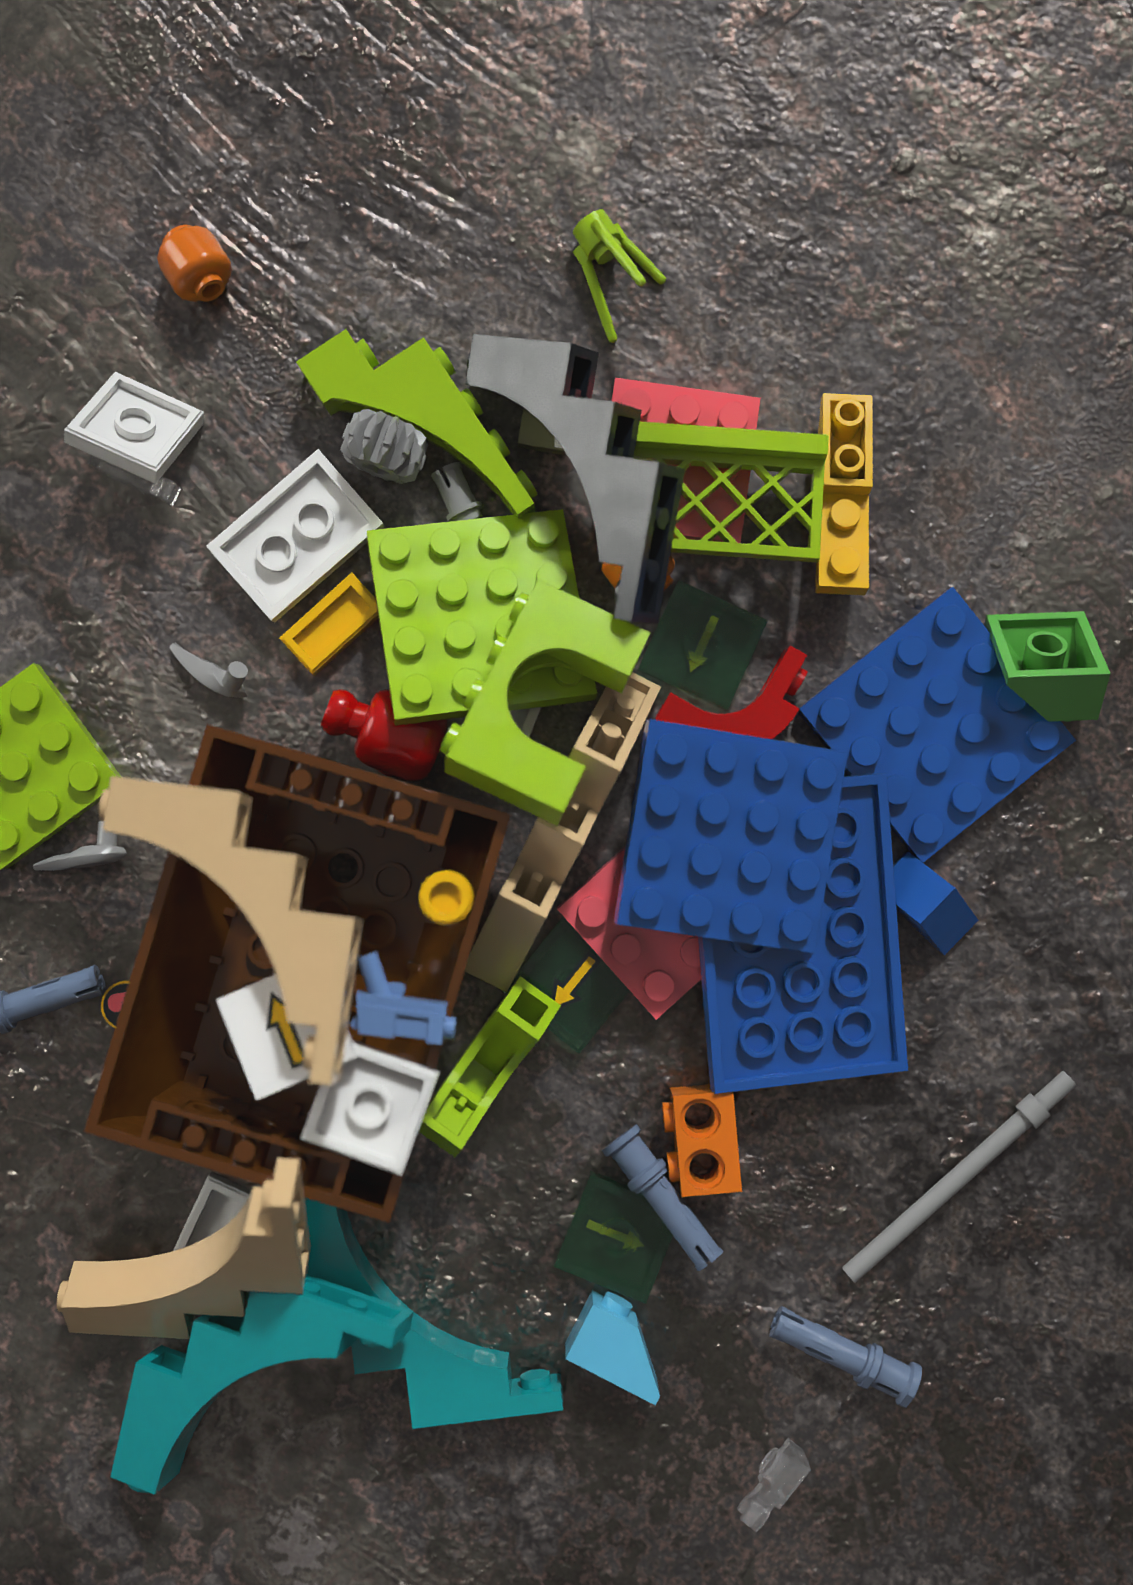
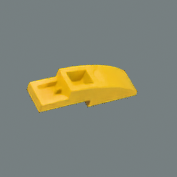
M823 393L818 434L829 435V443L824 468L820 559L816 563L815 593L866 595L869 589V494L873 487L872 395Z

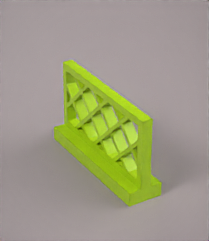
M640 421L633 459L674 464L685 470L690 466H702L715 479L713 483L697 496L683 483L681 495L689 503L678 511L676 524L695 509L712 530L700 540L686 539L675 527L671 552L815 563L819 561L825 459L828 455L829 435ZM718 468H729V469L722 474L721 471H720ZM740 469L753 470L765 483L762 488L747 500L729 481ZM768 471L779 473L776 476L772 477V475ZM790 473L812 474L811 492L798 504L779 484ZM721 486L739 507L719 523L701 502ZM770 490L789 509L771 527L752 507ZM809 503L810 517L802 510ZM744 512L763 532L751 544L737 543L725 529ZM795 516L809 531L808 548L789 547L776 531ZM718 535L724 542L711 540ZM769 539L774 545L761 544Z

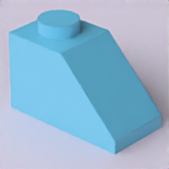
M592 1290L565 1342V1359L656 1406L660 1398L658 1381L636 1312L631 1310L632 1304L615 1293L606 1292L603 1296Z

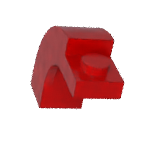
M791 645L783 650L757 697L742 710L725 714L711 713L692 705L670 692L654 720L774 739L788 726L800 709L784 700L783 697L786 693L793 697L804 681L808 671L801 668L807 654Z

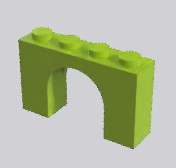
M537 579L530 595L523 592L519 594L509 616V620L515 624L508 638L499 635L495 640L486 663L493 667L485 682L478 678L474 681L463 706L470 709L462 726L456 723L452 724L440 751L447 754L445 773L558 826L586 766L527 737L516 726L511 717L507 703V694L520 677L542 667L570 669L622 694L644 649L650 632L627 621L614 619L613 614Z

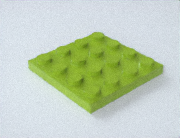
M563 509L527 513L520 518L514 514L367 531L368 551L395 726L467 717L470 709L463 706L474 681L478 678L485 682L493 667L486 663L495 640L499 635L508 638L515 624L509 620L511 610L521 592L530 595L537 579L579 598ZM542 667L526 673L513 684L507 694L509 711L592 701L596 698L597 689L594 680L575 671L562 667Z

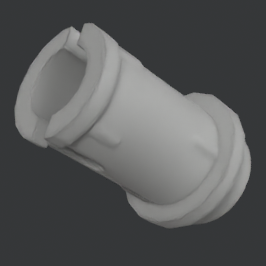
M459 462L442 467L443 473L438 469L431 474L448 509L449 514L446 516L448 522L483 518L480 511L483 508V504L481 501H476Z

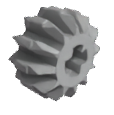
M365 409L354 413L351 422L347 423L342 436L344 440L340 450L346 461L356 465L358 470L365 471L371 474L372 477L382 478L387 482L394 481L404 484L415 481L427 457L425 453L428 443L426 442L425 435L421 431L416 430L412 424L405 423L399 420L397 416L392 417L382 411L376 413L370 409Z

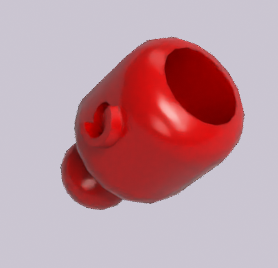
M338 689L333 690L320 727L332 736L348 735L356 738L354 753L356 758L366 766L374 768L387 776H395L406 781L417 782L425 779L434 766L445 737L447 720L395 726L390 690L384 689L377 692L372 698L370 705L358 701L351 692Z

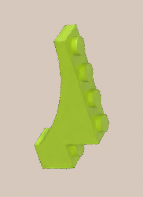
M345 329L296 361L304 377L330 416L338 411L356 413L365 409H370L376 413L382 411L392 417L397 416L399 420L410 423L416 430L421 431L425 435L426 440L447 451L472 470L501 499L512 515L515 514L520 518L527 513L535 512V504L532 498L538 495L537 491L523 470L517 473L513 472L505 460V457L510 455L508 447L495 429L487 433L477 418L483 414L480 405L468 388L461 392L450 377L456 371L441 347L433 351L423 337L373 370V368L379 365V362L366 341L361 339L355 343Z

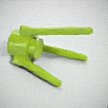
M599 209L586 215L573 229V235L580 244L574 249L573 254L583 268L607 339L610 343H615L617 335L592 260L595 259L598 264H604L615 257L639 287L646 284V279L626 252L658 284H664L666 277L626 236L618 223L613 224L605 210Z

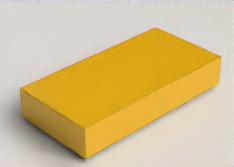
M351 572L279 639L307 670L315 676L379 618L376 598Z

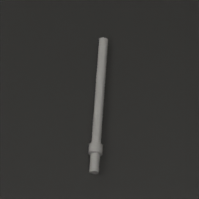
M1062 1071L1035 1096L1029 1093L1015 1106L1018 1110L842 1267L852 1281L856 1283L1031 1126L1037 1129L1051 1116L1048 1111L1077 1086L1072 1078Z

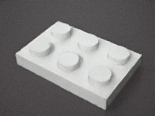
M317 449L206 547L267 617L275 623L367 543L368 530L383 529L385 525L321 451Z

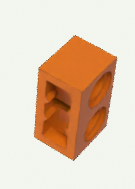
M710 1084L670 1088L671 1102H662L665 1133H674L675 1151L666 1152L669 1182H678L682 1197L742 1192L733 1092L715 1094L710 1090ZM704 1103L711 1107V1115L708 1121L699 1126L687 1123L685 1121L687 1109L693 1104ZM706 1153L715 1157L714 1168L709 1173L698 1175L690 1171L689 1165L695 1156Z

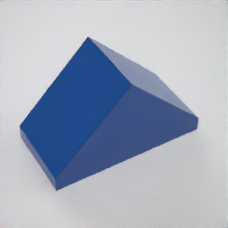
M906 851L893 864L896 909L942 955H945L979 920L954 886Z

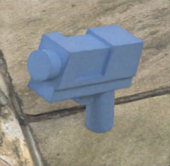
M377 951L358 958L357 962L367 991L358 990L356 992L357 1015L351 1021V1027L358 1029V1034L392 1039L395 1036L426 1040L425 1043L442 1045L444 1038L454 1039L457 1018L447 1017L449 1002L403 996L406 985L401 982H387Z

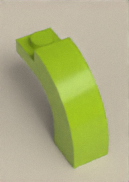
M520 976L433 1096L418 1132L455 1158L463 1149L509 1077L540 1040L561 1005Z

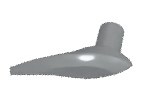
M177 643L170 645L169 648L177 660L199 683L213 692L226 697H248L243 686L248 669L243 663L234 661L229 664L225 671L213 662L186 651Z
M99 821L97 845L83 846L71 853L44 859L33 864L34 870L51 871L104 865L120 860L127 852L123 847H117L118 835L103 831L104 821Z

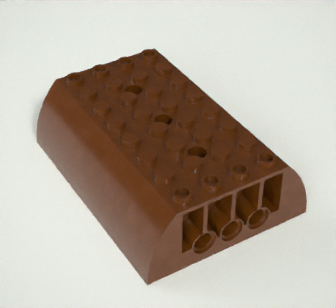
M206 724L188 786L241 792L253 798L245 848L296 854L308 859L300 911L363 920L358 958L377 951L387 982H401L406 985L403 996L449 1002L447 1017H451L511 814ZM168 850L84 1132L261 1185L264 1184L266 1179L273 1180L277 1158L300 1159L304 1198L390 1223L406 1167L402 1176L301 1139L320 1084L309 1083L308 1078L262 1099H255L216 1000L275 975L273 963L255 928L230 895L205 872L183 857ZM341 853L350 854L358 864V872L354 879L349 882L337 880L331 871L333 859ZM445 870L455 871L463 875L470 882L474 893L473 905L469 913L462 920L448 925L438 924L430 920L423 913L419 903L420 889L425 880L431 875ZM357 962L348 1025L351 1038L435 1070L442 1045L425 1043L426 1040L402 1036H395L392 1039L358 1034V1029L351 1027V1021L357 1015L356 992L358 990L367 991Z

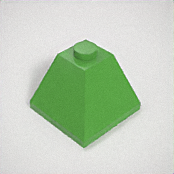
M1084 611L986 615L985 624L987 630L991 633V641L1008 687L1048 722L1098 720L1111 673Z

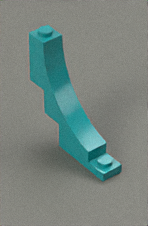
M305 1198L311 1244L306 1274L411 1310L395 1296L368 1261L353 1232L347 1210ZM415 1312L410 1331L391 1349L387 1347L381 1349L368 1347L360 1342L359 1337L351 1345L355 1374L405 1368L412 1429L563 1411L561 1373L550 1374L545 1369H534L522 1373L520 1378L512 1379L509 1352L485 1348L461 1340L435 1327Z
M306 1274L303 1294L250 1291L244 1317L201 1315L193 1322L186 1354L160 1345L135 1363L110 1477L128 1484L136 1492L155 1495L180 1473L187 1447L196 1427L209 1406L227 1386L261 1368L282 1362L308 1358H338L357 1340V1337H359L361 1343L368 1347L378 1349L387 1347L391 1349L410 1331L414 1311Z

